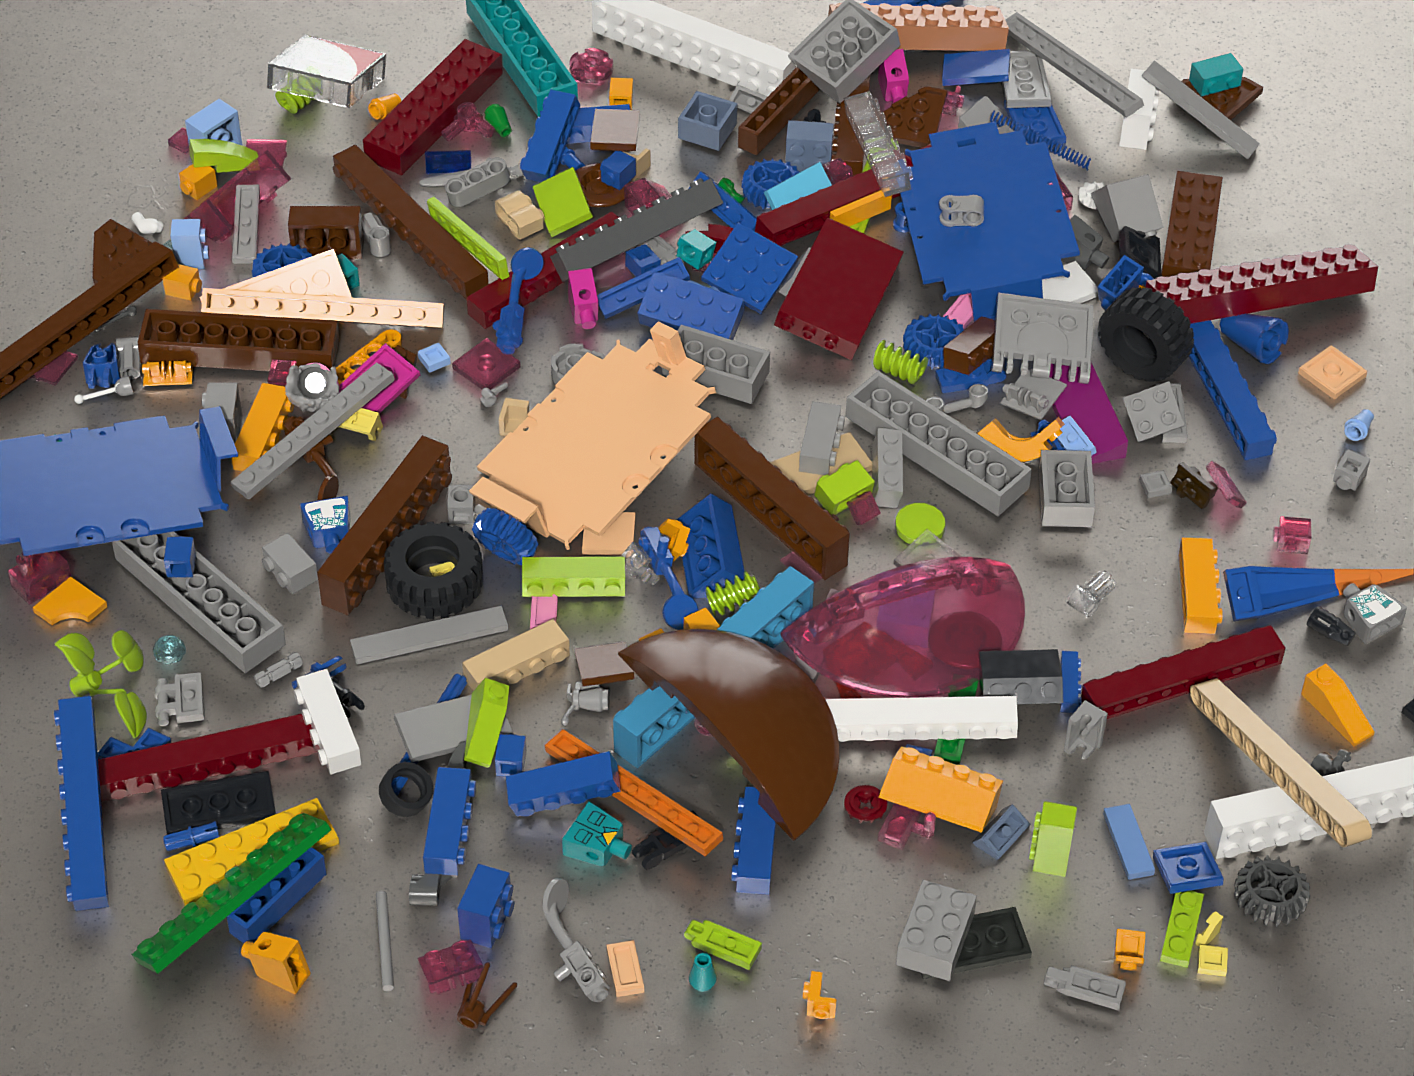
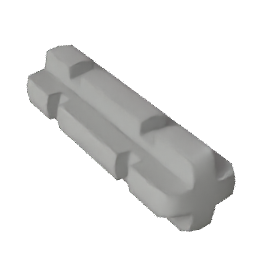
M294 652L287 656V660L283 658L267 667V671L264 672L262 670L254 675L256 684L263 688L270 684V680L274 682L292 672V668L295 670L303 665L301 656Z

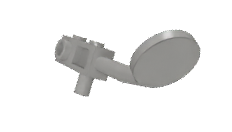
M555 878L549 883L544 893L543 911L553 933L564 948L560 956L565 964L553 973L559 981H562L572 973L585 995L592 1002H600L609 994L610 986L605 980L607 977L595 965L591 952L584 948L579 941L573 943L559 919V914L566 906L569 886L565 879Z

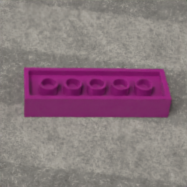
M1092 362L1088 384L1078 383L1079 367L1076 369L1075 381L1069 382L1068 372L1070 366L1062 365V375L1057 381L1067 384V387L1052 406L1056 417L1063 420L1071 416L1093 443L1097 453L1091 456L1092 464L1126 458L1128 439ZM1051 364L1049 377L1052 379L1054 378L1055 364Z

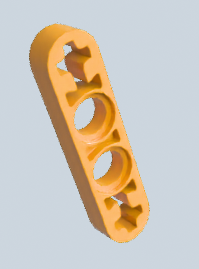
M393 329L382 332L336 367L339 385L356 371L351 369L352 366L362 365L371 357L368 355L369 353L378 351L385 343L392 349L397 345L402 347L401 334Z

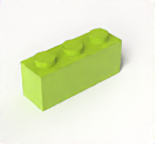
M1044 801L1042 812L1036 811L1029 860H1034V872L1066 876L1077 807Z

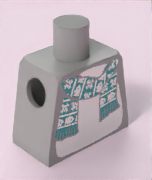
M1352 583L1344 589L1343 595L1347 598L1344 617L1364 644L1403 624L1407 607L1378 585H1371L1361 591Z

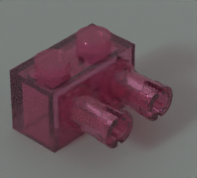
M57 551L34 554L33 556H24L22 552V558L20 555L16 557L18 565L8 570L11 587L28 605L43 598L71 576L68 562Z

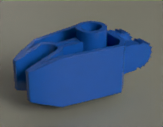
M101 343L91 346L83 361V368L89 389H94L96 385L110 388L111 384H115L120 379L114 343H110L103 350Z

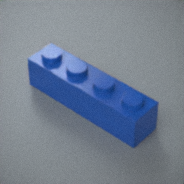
M1062 651L1060 665L1063 676V703H1060V712L1074 713L1081 706V697H1078V694H1081V684H1078V681H1081V671H1078V668H1081V658H1078V652Z

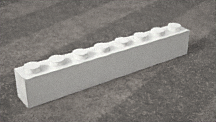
M1016 696L825 699L832 712L838 739L841 742L848 740L899 741L905 739L979 740L982 738H1017L1018 715Z

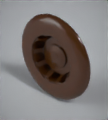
M601 163L588 164L576 170L590 207H608L620 203L631 191V180L621 190H618L601 181Z

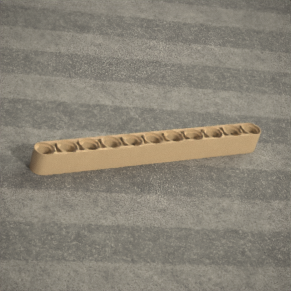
M1214 678L1190 687V696L1194 705L1340 846L1348 847L1371 838L1372 829L1367 818L1219 679Z

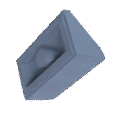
M1011 804L1003 808L972 843L998 860L1029 827L1030 823Z

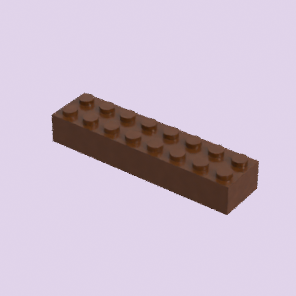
M146 309L138 339L140 362L144 364L150 361L159 362L161 365V361H165V365H169V361H172V365H174V361L186 360L192 363V367L289 372V368L292 365L299 367L309 363H320L331 370V367L335 366L339 345L338 321Z
M717 416L707 422L695 434L694 464L824 581L848 566L850 537L848 529L832 518L827 510H823L815 503L810 495H806L799 489L794 481L789 480L782 474L781 470L777 466H773L761 452H757L749 445L748 441L744 437H740L728 423L723 422Z
M423 435L317 571L321 604L348 616L354 607L357 608L360 605L363 595L367 590L372 589L375 579L381 572H384L385 552L390 546V542L396 536L400 537L399 533L403 530H410L413 525L422 521L430 506L437 502L442 490L450 485L452 474L450 471L451 457H449L448 445Z

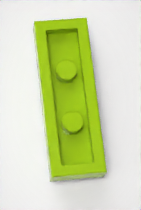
M1194 891L1175 893L1160 958L1161 962L1188 968L1204 894Z

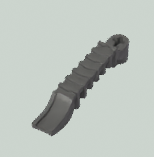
M460 742L455 748L447 768H466L467 761L464 760L466 742ZM470 797L469 803H473V797ZM412 874L409 886V905L438 906L440 888L451 878H457V875Z

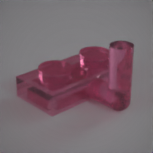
M894 803L878 833L877 841L903 850L912 832L926 838L933 837L936 816L931 812L926 813L923 825L917 823L922 812Z

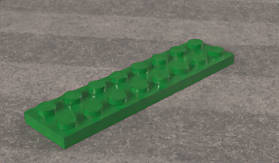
M306 813L296 815L289 821V825L285 829L272 834L263 847L250 852L246 857V861L228 870L225 878L218 884H213L205 889L203 896L196 902L187 904L181 910L179 916L174 920L165 922L159 928L157 934L152 938L143 940L137 946V950L131 955L138 964L157 974L160 973L332 829L326 821Z

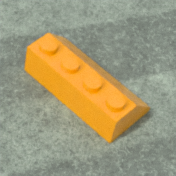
M901 746L892 760L879 798L982 833L997 808L1003 780L997 779L988 773L982 774L970 770L965 765H955L944 761L941 757L929 756L918 752L914 748Z

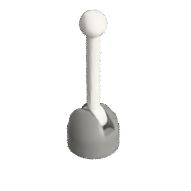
M125 376L118 379L113 388L83 396L78 394L75 396L74 401L77 404H81L84 400L113 392L121 396H130L134 394L130 377Z

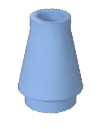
M1363 409L1359 414L1349 419L1344 426L1345 435L1353 441L1364 439L1374 419L1373 413L1370 410Z

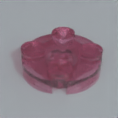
M588 48L585 49V53L578 55V52L571 56L569 70L576 82L601 86L613 73V60L609 58V54L604 50Z

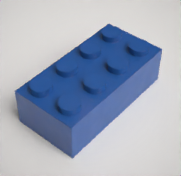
M653 271L637 314L639 323L645 326L653 327L659 321L677 331L680 325H684L734 340L745 311L744 299Z

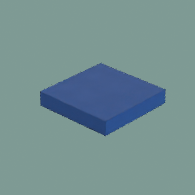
M1206 842L1153 850V859L1170 894L1223 885L1224 877Z

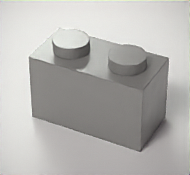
M289 533L262 547L264 556L262 563L268 572L272 571L280 586L286 587L292 594L318 580L316 563Z

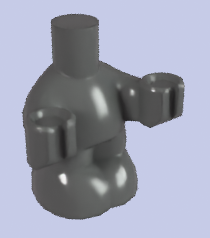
M1340 749L1334 759L1330 754L1322 752L1313 759L1311 766L1321 776L1344 772L1345 769L1342 764L1344 761L1349 762L1351 760V756H1349L1351 752Z

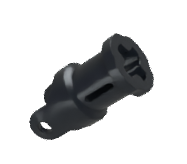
M330 676L343 710L346 712V717H351L350 710L348 709L351 706L364 710L363 701L350 689H344L336 677Z

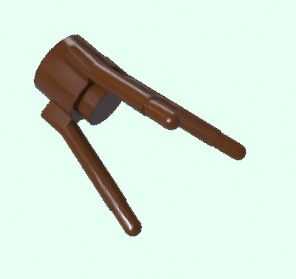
M486 962L471 999L469 998L473 981L468 980L461 1007L457 1013L458 1022L470 1029H477L479 1024L486 1026L490 1016L517 987V983L513 982L485 1012L483 1010L484 1004L477 999L490 968L489 962Z

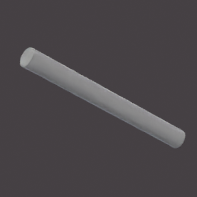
M385 891L376 892L382 989L384 991H391L394 989L387 893Z

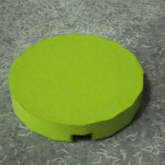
M913 503L899 510L895 519V528L899 538L908 544L922 546L929 543L931 545L942 538L945 532V517L940 510L932 505Z

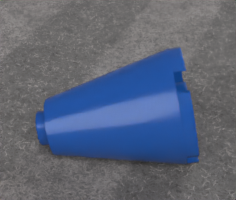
M1241 314L1221 318L1220 320L1221 332L1261 363H1273L1282 353L1278 351L1281 344L1286 345L1288 340V324L1281 318Z

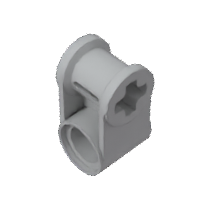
M947 195L939 201V206L942 210L940 222L944 226H978L984 221V200L978 195Z

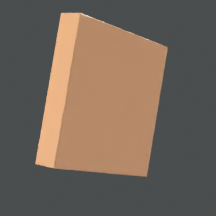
M1330 345L1299 367L1298 374L1335 400L1363 380L1367 375V370Z
M623 512L601 536L584 528L582 555L633 556L636 512Z

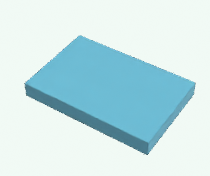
M818 162L763 193L772 210L781 205H786L798 200L800 197H805L820 189L827 188L832 184L821 162Z

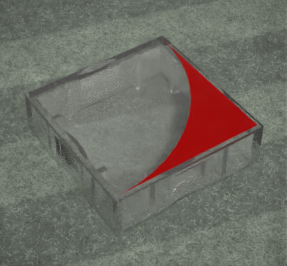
M304 35L268 63L267 88L350 108L362 98L365 92L373 89L385 78L386 53Z

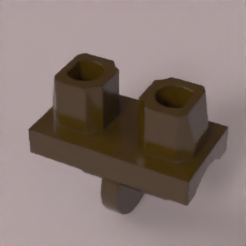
M1184 462L1178 464L1177 472L1170 482L1177 489L1176 495L1180 498H1189L1201 509L1207 507L1210 499L1215 496L1218 490L1217 484L1213 481L1207 482L1201 477L1200 471L1196 467L1190 468Z

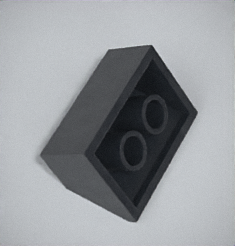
M1058 649L978 651L980 697L1016 696L1017 704L1063 703V676Z

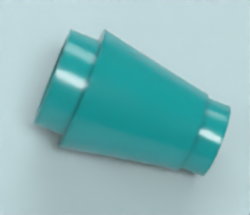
M700 953L694 959L689 974V982L698 991H708L715 985L717 975L711 957L706 953Z

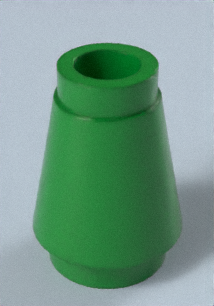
M492 104L487 107L484 112L485 120L501 137L510 135L512 129L504 107L499 104Z

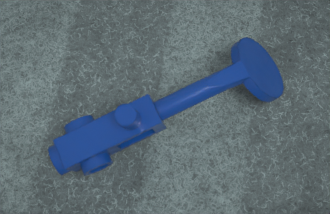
M523 248L513 255L510 264L513 275L509 305L501 309L500 319L492 324L494 330H496V347L504 354H513L515 349L523 342L521 334L525 308L518 304L522 280L534 278L543 268V257L534 248Z
M645 527L640 532L641 537L638 540L639 549L641 552H645L655 574L664 575L672 593V596L667 599L663 606L662 614L664 621L673 629L684 630V617L697 612L698 606L693 598L684 594L672 570L673 556L668 548L669 538L666 535H661L658 527Z

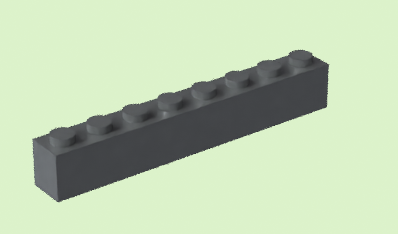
M702 178L690 183L691 188L688 190H684L681 187L671 192L672 197L667 200L663 196L652 202L653 206L648 209L644 205L632 211L634 216L627 218L625 214L613 220L615 225L611 227L605 224L594 230L596 234L590 237L586 233L576 238V244L569 246L567 242L555 248L557 253L550 256L562 282L568 280V271L595 267L723 204L712 179L710 178L703 182Z

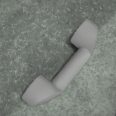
M982 384L972 385L969 388V398L945 405L944 401L938 397H930L925 401L945 414L969 407L978 408L986 403L988 388Z

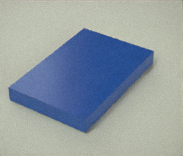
M1010 49L944 54L943 86L1009 81Z
M1004 100V108L1008 117L1011 118V124L1015 120L1013 128L1019 122L1016 131L1023 124V127L1027 126L1026 133L1031 128L1028 138L1033 130H1035L1032 140L1037 132H1039L1036 142L1041 134H1043L1041 142L1047 136L1046 143L1051 138L1049 146L1053 140H1055L1054 145L1057 142L1059 144L1066 143L1067 137L1052 104L1051 107L1007 108ZM1025 138V142H1027L1028 144H1034V142L1030 143V140L1026 141Z

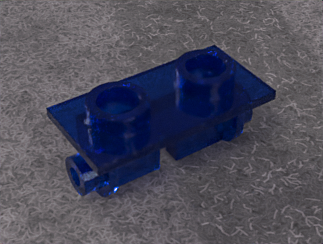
M471 150L425 151L426 174L453 173L471 169Z

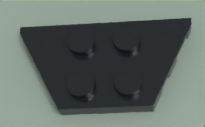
M1124 226L1119 231L1120 259L1126 255L1143 266L1144 273L1150 274L1154 279L1162 277L1160 238L1153 236L1151 239L1145 238V232L1136 231L1133 228Z

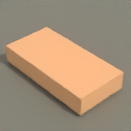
M634 940L607 944L606 950L616 997L644 993V983Z

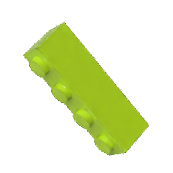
M522 557V597H552L553 594L558 597L625 596V557Z

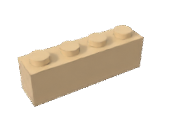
M554 619L549 620L462 662L463 675L467 678L466 682L472 691L477 688L484 678L506 685L515 684L521 679L533 673H538L543 668L556 662H561L570 656L569 639Z

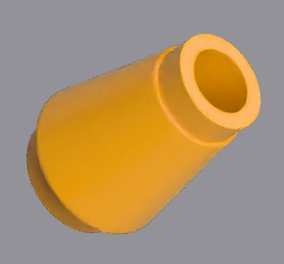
M394 93L372 99L368 105L370 115L374 119H384L401 102V98L398 94Z

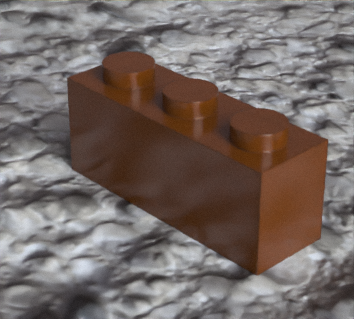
M981 316L945 345L944 368L969 375L992 357L995 320Z

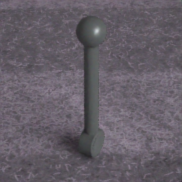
M129 306L127 311L110 318L94 331L99 332L102 327L128 315H136V307Z

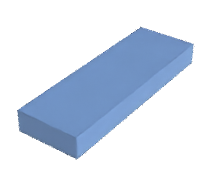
M1125 804L1104 808L1103 815L1127 879L1131 880L1154 875L1155 868L1131 805Z

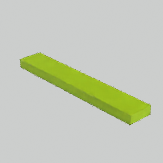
M435 197L427 199L429 215L460 245L500 279L504 280L509 277L506 257Z

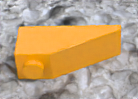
M1327 664L1306 674L1301 695L1353 747L1374 735L1373 728L1345 682Z

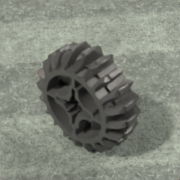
M1267 855L1264 861L1256 857L1253 863L1248 861L1244 868L1239 870L1234 884V895L1238 899V907L1245 908V916L1253 914L1254 922L1262 919L1266 926L1269 921H1272L1277 927L1281 921L1288 925L1291 919L1297 920L1300 914L1304 913L1310 899V883L1306 882V874L1300 873L1299 866L1291 867L1290 860L1284 863L1281 862L1279 856L1275 860H1271ZM1259 881L1260 884H1258L1256 888L1252 889L1251 885L1254 882ZM1292 893L1293 897L1286 901L1285 897L1287 894Z

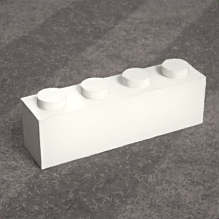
M324 669L296 678L298 689L294 690L297 704H303L304 709L301 711L305 724H311L312 729L309 732L313 745L318 744L320 750H317L321 765H327L330 775L360 766V750L328 670Z

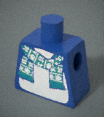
M348 496L300 503L302 521L313 547H325L326 552L331 554L350 530Z

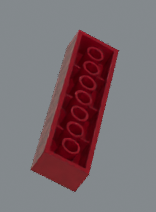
M464 39L363 139L364 153L378 166L402 176L503 74L502 54Z

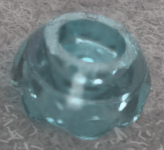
M174 635L160 637L153 646L155 659L164 665L181 661L186 653L184 642Z

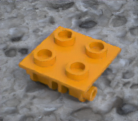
M184 360L174 361V365H172V361H169V365H165V361H161L160 365L159 362L147 361V364H142V373L144 374L143 386L192 384V363Z

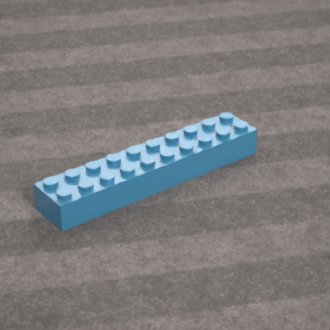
M790 566L783 573H778L767 587H762L753 599L742 604L739 611L732 617L726 618L717 630L749 637L774 649L812 615L814 582ZM660 686L653 691L649 688L643 694H638L627 708L618 711L614 716V752L638 769L695 717L675 696L670 698Z

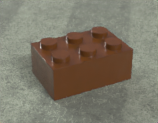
M290 206L288 231L290 244L293 247L299 244L301 249L306 248L312 256L335 249L337 255L343 253L348 259H362L364 236L360 206Z

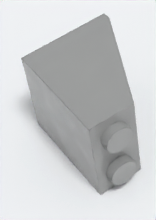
M1149 174L1108 184L1091 193L1092 199L1113 242L1119 241V231L1124 226L1133 228L1136 231L1145 232V238L1157 235L1156 231L1164 228Z

